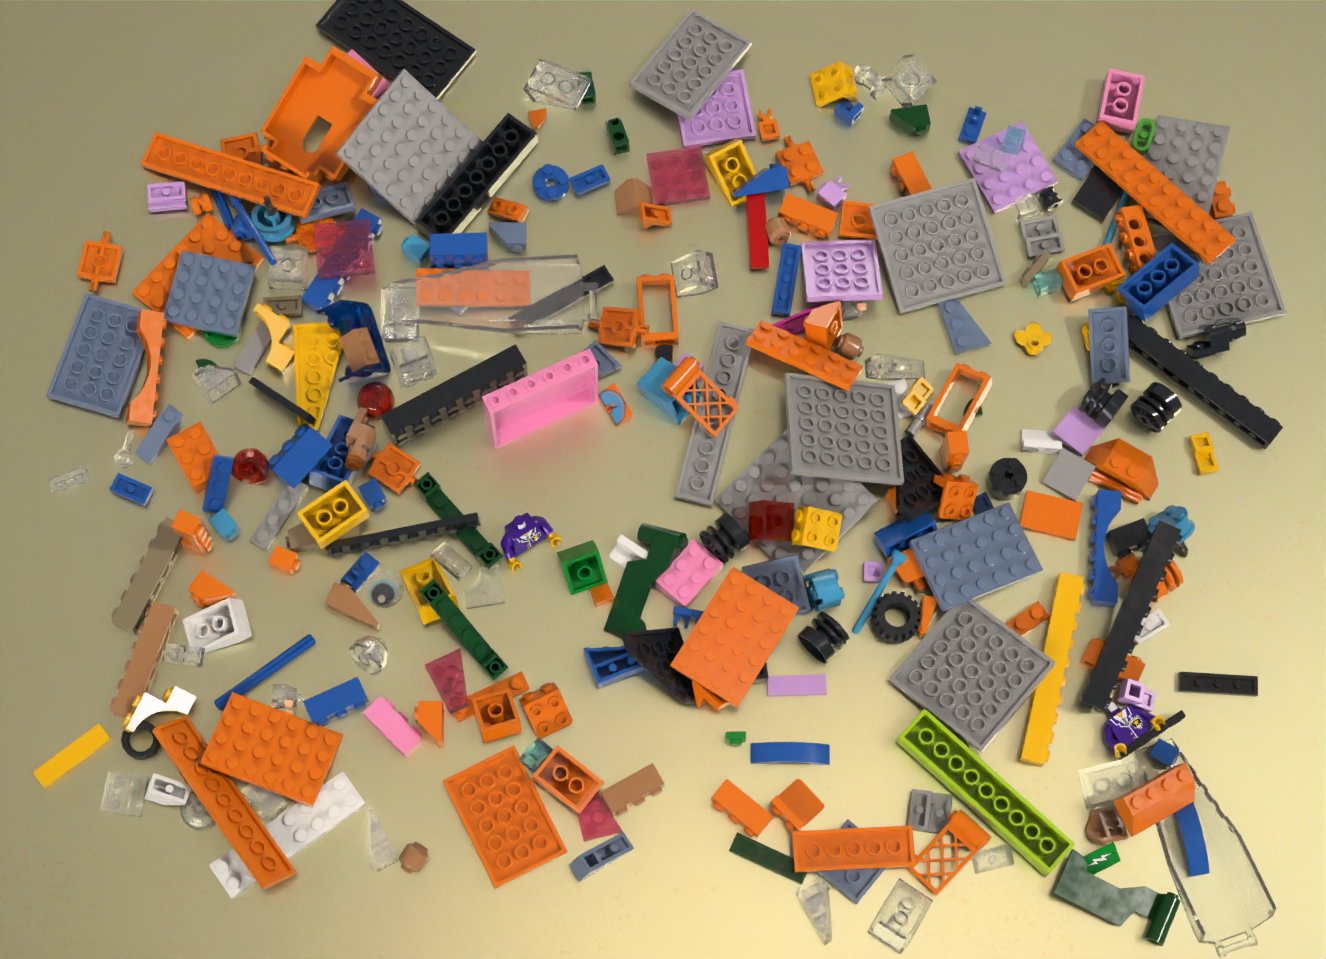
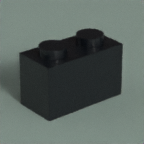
M1142 518L1110 530L1105 537L1114 557L1118 555L1124 557L1131 554V550L1137 548L1138 550L1145 549L1152 534L1148 530L1145 519Z

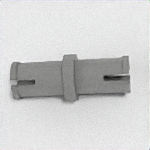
M927 401L915 416L913 415V420L905 429L907 435L915 438L922 425L926 424V417L933 407L931 402Z

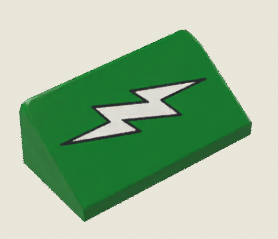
M1114 842L1083 856L1087 863V872L1093 875L1121 861Z

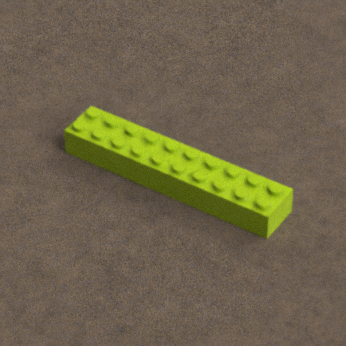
M926 709L916 717L896 740L900 746L1045 877L1052 872L1074 847L1075 843Z

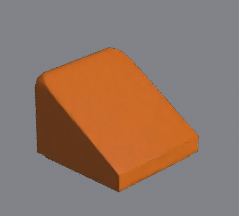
M608 583L589 589L596 607L614 601V596Z

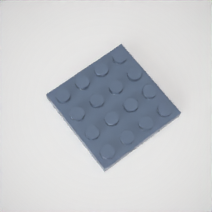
M182 250L164 311L166 323L237 337L256 266Z

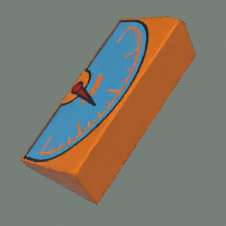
M615 383L598 394L616 427L633 418L632 411Z

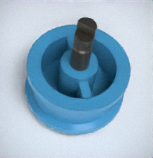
M265 196V206L257 204L252 211L251 219L264 241L279 242L285 240L295 230L294 215L274 209L270 197Z
M1170 505L1164 511L1148 520V530L1152 534L1159 520L1181 529L1180 535H1182V539L1178 547L1183 557L1186 558L1188 548L1184 541L1194 532L1195 524L1187 518L1188 512L1186 508Z

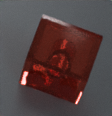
M768 500L749 502L750 541L792 542L794 503Z

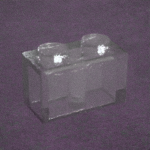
M249 784L242 790L246 801L251 807L255 805L259 809L257 813L265 821L268 818L273 821L289 806V803L280 794L253 784Z

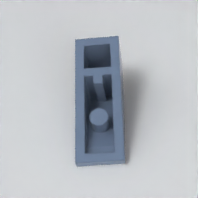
M169 404L157 417L135 454L151 465L168 446L166 439L179 433L188 423L185 416Z
M622 832L579 855L569 866L580 882L632 851L634 847L625 833Z

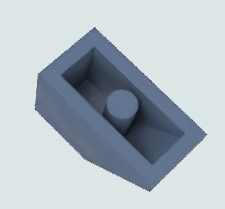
M489 222V233L507 250L512 252L526 251V223Z

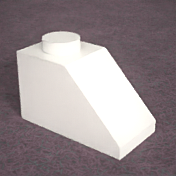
M153 773L144 799L161 805L185 806L191 787L190 785Z

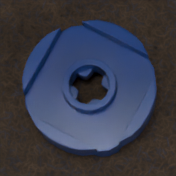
M545 164L533 176L532 187L534 193L543 201L551 202V200L556 199L558 201L569 190V177L562 168ZM553 180L555 186L551 185L548 187L547 181Z

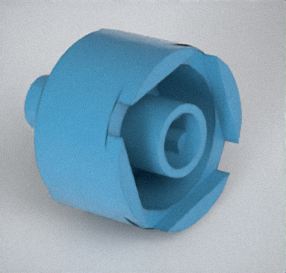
M828 568L805 576V582L809 581L807 589L812 607H817L816 612L840 606L841 599L845 598L844 590L842 587H839L837 581L838 573L836 569L831 570Z

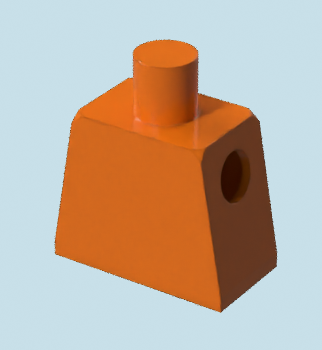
M911 548L901 552L908 558L901 566L898 565L894 575L904 588L913 584L916 592L921 593L927 589L923 580L926 578ZM892 556L887 559L886 564L888 567L892 562Z

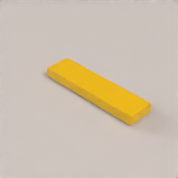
M98 723L33 773L46 789L111 741V738Z

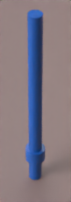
M227 194L232 207L237 209L270 265H275L277 260L243 207L241 198Z

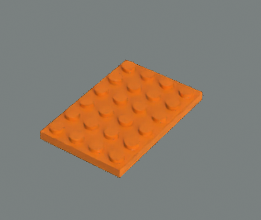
M207 213L131 293L151 311L164 313L182 250L255 265L256 268L264 261V257L242 239H236L235 234L211 214ZM167 323L187 340L199 330Z
M732 566L670 667L738 708L799 610V607Z
M232 692L200 764L313 807L342 741L343 734Z
M514 745L443 780L495 889L567 853V849Z

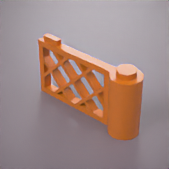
M685 357L662 383L661 387L668 395L674 397L713 437H716L739 410L737 407L738 403L731 396L727 397L700 370L699 362L694 357ZM698 377L704 381V389H696L695 381ZM696 391H704L705 402L696 403ZM708 391H714L717 394V402H709ZM685 392H692V403H686L681 398ZM709 404H717L718 416H709ZM721 404H727L732 409L728 415H722ZM696 405H705V416L697 414ZM709 418H718V426L715 430L710 427Z
M954 810L949 815L948 819L950 821L919 856L915 854V864L927 862L928 873H918L914 869L915 867H908L937 896L991 839V836L963 810ZM948 831L954 835L955 844H943V836ZM966 846L971 852L967 857L958 858V847ZM941 847V858L930 859L929 851L932 848ZM943 847H955V858H944ZM941 861L942 873H930V862ZM944 861H956V869L953 872H945ZM922 876H928V881ZM931 876H942V884L937 890L931 885Z

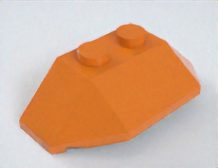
M1120 438L1092 446L1084 459L1096 466V471L1141 493L1143 498L1148 501L1159 485L1152 456Z

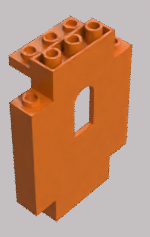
M333 45L321 64L305 56L260 131L265 135L264 139L273 144L271 147L264 145L261 150L266 154L263 161L268 163L267 167L320 183L323 176L332 182L335 179L341 182L349 166L335 153L376 103L377 99L372 95L383 77ZM318 116L331 123L332 126L315 152L308 153L303 148V141Z

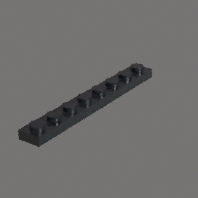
M476 512L336 540L326 546L325 550L329 556L339 557L346 552L358 553L366 548L378 549L381 545H398L401 541L408 540L413 542L421 537L433 538L441 533L453 534L461 529L473 530L476 526H481V522Z

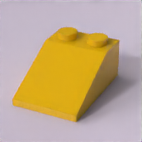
M734 139L703 155L712 176L730 206L746 199V195L735 197L731 196V192L756 174L742 140Z
M435 556L399 571L424 625L440 618L419 592L433 578L459 608L456 595Z

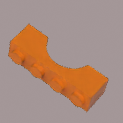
M180 509L171 528L175 533L183 537L181 544L184 548L205 556L213 547V538L201 518Z

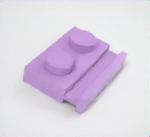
M185 181L147 185L149 212L187 209Z

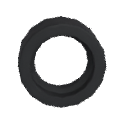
M141 721L134 730L146 729L153 736V743L150 748L142 752L136 751L130 746V736L133 732L123 731L121 743L129 756L134 759L145 760L158 752L161 744L152 732L155 726L148 721Z

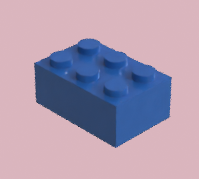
M487 232L430 234L432 268H489Z

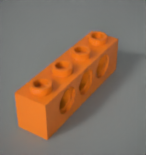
M1141 205L1122 207L1114 214L1115 224L1120 232V240L1124 245L1125 257L1130 265L1131 276L1157 255Z

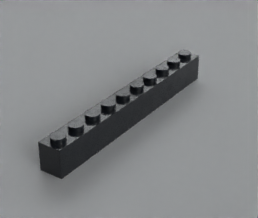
M1128 315V340L1131 350L1262 448L1266 449L1283 428L1278 420L1270 418L1262 408L1254 406L1247 397L1235 392L1231 385L1223 383L1216 374L1208 372L1200 362L1192 360L1185 351L1176 348L1169 339L1161 337L1154 328L1145 325L1138 316Z
M1160 520L1156 523L1081 696V702L1101 711L1104 708L1108 709L1112 701V697H1110L1112 689L1116 690L1120 679H1117L1120 671L1124 672L1128 661H1125L1128 653L1132 654L1135 648L1134 638L1136 635L1139 636L1143 629L1141 622L1144 617H1148L1151 611V607H1149L1151 599H1156L1159 592L1157 585L1159 581L1163 582L1167 571H1164L1166 564H1171L1175 555L1172 553L1173 548L1178 546L1182 539V535H1180L1181 529Z

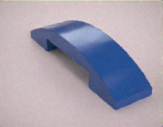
M808 742L751 743V764L810 763V765H830V745Z
M1194 802L1174 813L1175 818L1178 820L1183 840L1189 877L1210 873L1202 827Z

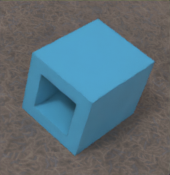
M413 233L409 238L406 237L401 244L402 254L419 266L430 255V245Z
M224 508L208 519L211 526L224 542L228 539H234L240 531L236 522Z

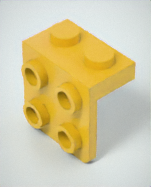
M839 61L810 74L816 105L821 107L843 97L851 102L858 100V87L854 82V71L851 66H848L843 61Z
M798 506V510L795 513V528L791 534L792 545L836 551L842 515L810 506Z

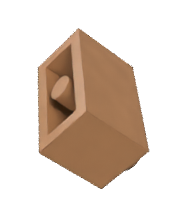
M367 327L353 329L339 338L352 373L367 371L380 363Z

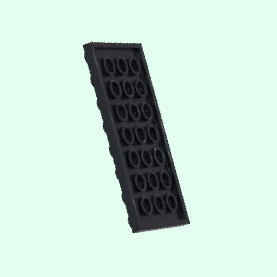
M336 0L316 24L318 30L349 51L353 49L367 63L392 80L395 79L402 69H405L436 99L442 96L476 54V49L402 0Z

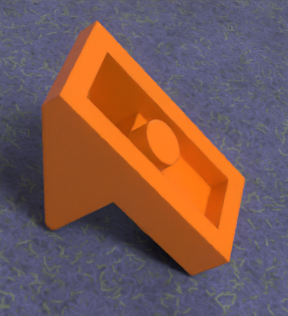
M643 202L639 203L640 217L644 230L652 225L665 227L672 225L670 207Z
M692 680L698 708L710 703L712 707L719 711L730 704Z

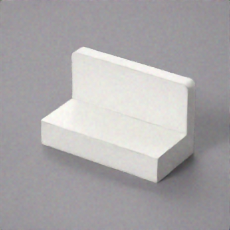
M1022 429L1021 452L1059 454L1062 449V441L1051 434L1052 431Z
M621 534L617 540V545L609 555V559L625 569L627 561L644 560L647 558L648 552Z

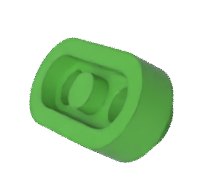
M1141 119L1136 126L1131 147L1139 154L1145 153L1150 147L1156 125L1151 119Z

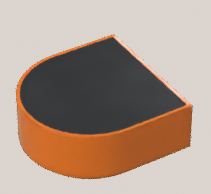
M673 344L658 345L654 350L656 361L663 357L673 364Z

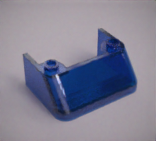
M339 300L316 311L317 315H326L328 317L327 322L329 326L339 330L341 337L353 329L367 327L380 363L372 368H362L353 373L350 366H346L345 376L338 379L339 383H358L384 376L391 372V366L373 311L367 303Z

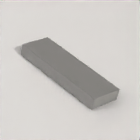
M262 320L233 365L234 368L251 376L271 343L269 330Z

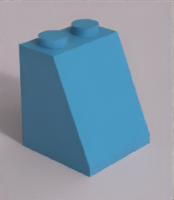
M660 357L636 384L642 395L680 424L689 412L661 387L662 383L677 366ZM695 381L696 389H700ZM696 391V403H699L701 391ZM685 392L681 398L686 403H692V392Z

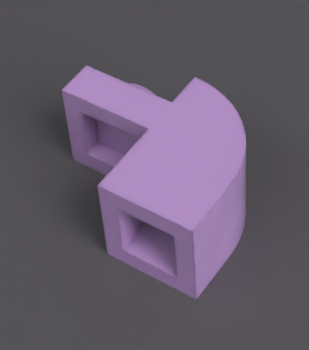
M1128 678L1121 681L1117 702L1126 707L1130 705L1147 712H1152L1156 692L1145 689L1146 684Z

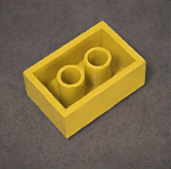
M346 480L297 512L300 521L321 550L370 517L367 508Z

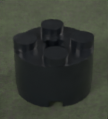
M1017 458L999 459L992 465L987 474V490L992 496L1000 500H1013L1018 497L1027 483V471Z

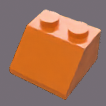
M836 301L812 309L809 316L805 317L803 323L806 330L805 340L819 345L828 351L831 350L843 329L841 302Z
M202 570L188 588L191 594L190 597L194 600L193 602L201 608L204 606L208 608L229 597L238 599L234 590Z
M509 688L471 699L483 743L522 732L520 718Z
M418 701V707H414L416 723H419L420 729L439 748H444L443 702Z

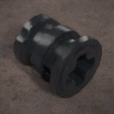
M1053 186L1044 189L1039 194V197L1043 198L1044 205L1048 206L1047 211L1057 208L1063 202V199L1058 198L1057 192H1054Z

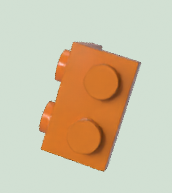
M950 473L935 475L933 482L944 488L937 514L938 517L956 520L970 518L979 484L970 480V476L959 474L958 477Z
M554 682L546 683L540 689L534 692H527L522 698L518 699L539 739L573 722L561 692Z
M796 779L770 802L772 812L784 819V824L790 831H801L824 809V804L801 779Z

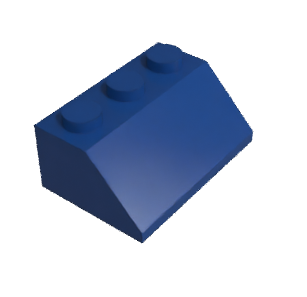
M304 423V425L299 426L295 430V435L290 440L283 443L282 449L269 459L267 467L283 482L295 488L333 445L311 426Z

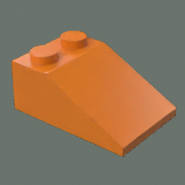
M1110 243L1061 260L1055 269L1071 302L1088 296L1126 276Z
M558 745L532 776L536 783L579 814L604 784L603 780Z

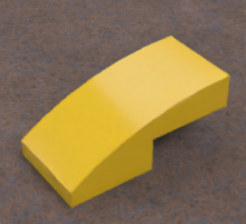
M921 376L908 390L901 403L915 416L935 389Z
M1209 432L1190 435L1192 452L1199 475L1218 472L1219 467L1213 453L1214 446Z

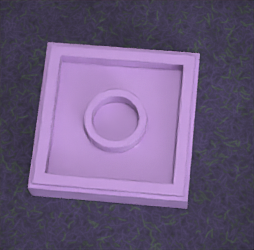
M1074 406L1051 434L1062 441L1063 444L1078 456L1082 457L1101 435L1104 428Z

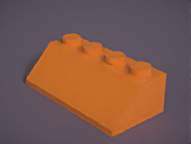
M1182 763L1167 769L1113 800L1130 836L1137 835L1194 802L1195 780L1187 764Z

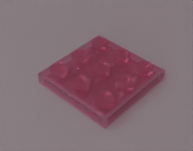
M701 146L646 154L655 205L666 206L710 199Z
M370 219L313 225L319 280L375 274Z

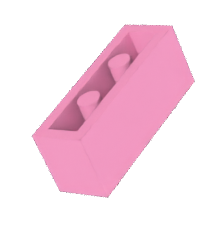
M379 696L363 714L407 757L423 741L420 736L422 732L415 725L411 727L407 723L408 718L401 711L397 713L393 709L394 704L388 698L384 700Z

